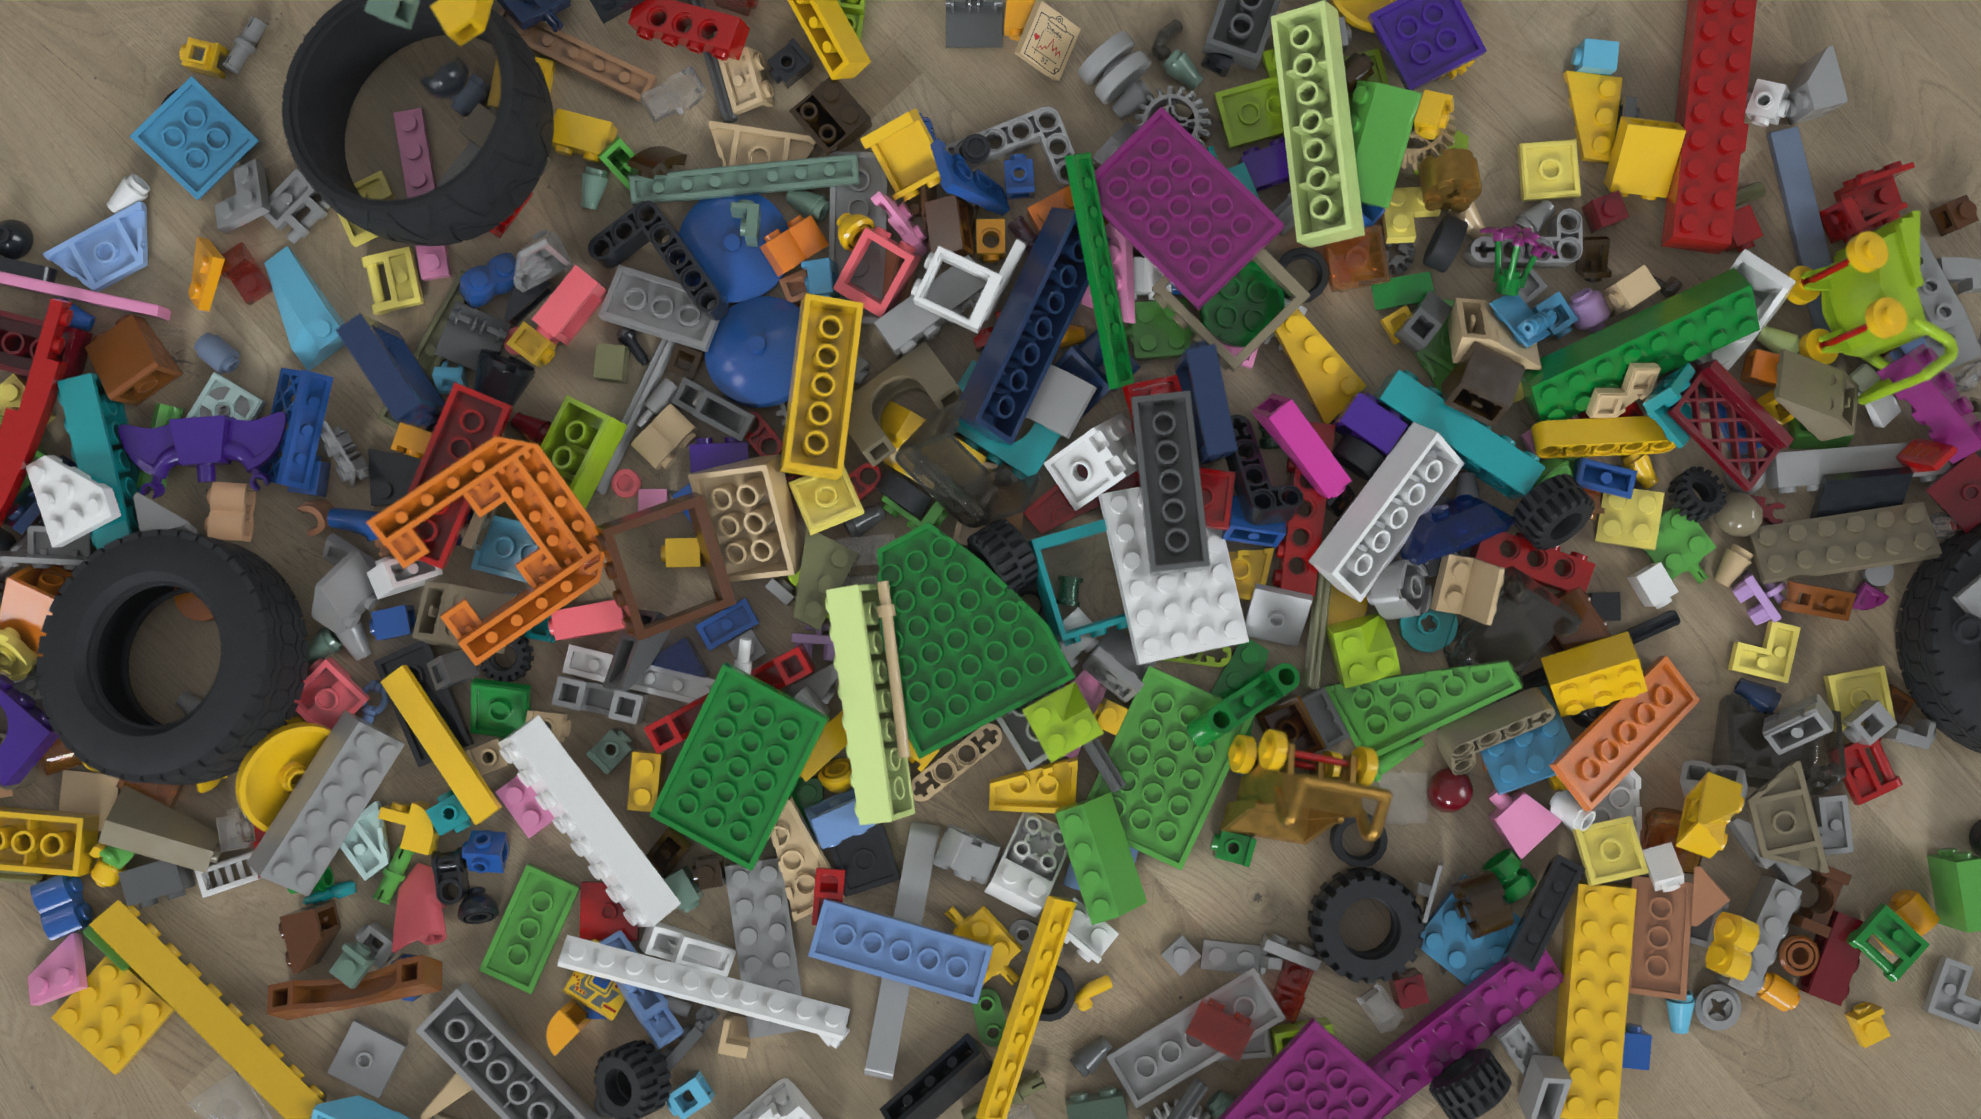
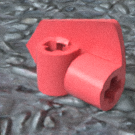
M417 863L399 887L392 943L393 953H397L408 944L417 940L424 945H434L443 942L447 938L442 910L447 905L441 903L437 898L434 874L430 866Z

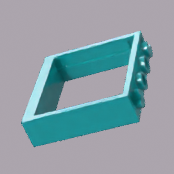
M1105 519L1028 541L1038 566V578L1035 580V584L1047 623L1057 641H1063L1065 646L1081 642L1080 636L1090 633L1091 638L1107 634L1106 628L1116 625L1117 630L1128 627L1125 613L1065 631L1041 551L1105 533L1107 530Z

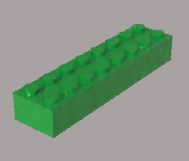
M1732 268L1540 358L1541 369H1525L1520 381L1530 414L1537 422L1569 419L1587 410L1594 388H1621L1630 363H1657L1661 368L1659 377L1760 330L1752 284L1735 268Z

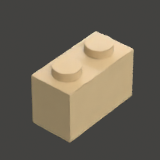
M1644 264L1600 292L1603 294L1611 310L1612 317L1633 308L1661 288Z

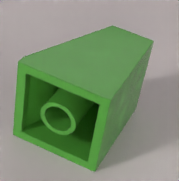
M1957 848L1938 849V854L1927 855L1936 914L1940 918L1938 924L1966 933L1981 931V857L1972 855L1971 851L1957 852Z

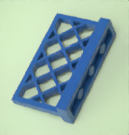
M281 368L271 414L282 412L284 408V413L288 416L287 423L289 427L285 431L282 443L275 455L267 464L260 468L261 472H265L271 477L272 483L308 490L334 377L308 370ZM295 395V400L292 403L291 398ZM282 450V457L279 459L278 454Z

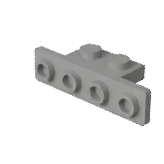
M31 524L27 528V552L0 551L1 566L17 567L21 566V563H32L34 568H51L52 564L64 565V569L75 570L83 561H87V557L93 554L91 532L63 547L52 548L45 524Z

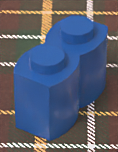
M512 253L499 254L493 257L486 266L473 267L462 275L459 292L470 308L481 307L490 302L495 295L506 294L513 290L517 261Z
M57 875L30 886L32 900L40 913L43 929L50 941L84 929L93 922V910L83 899V884L79 877Z

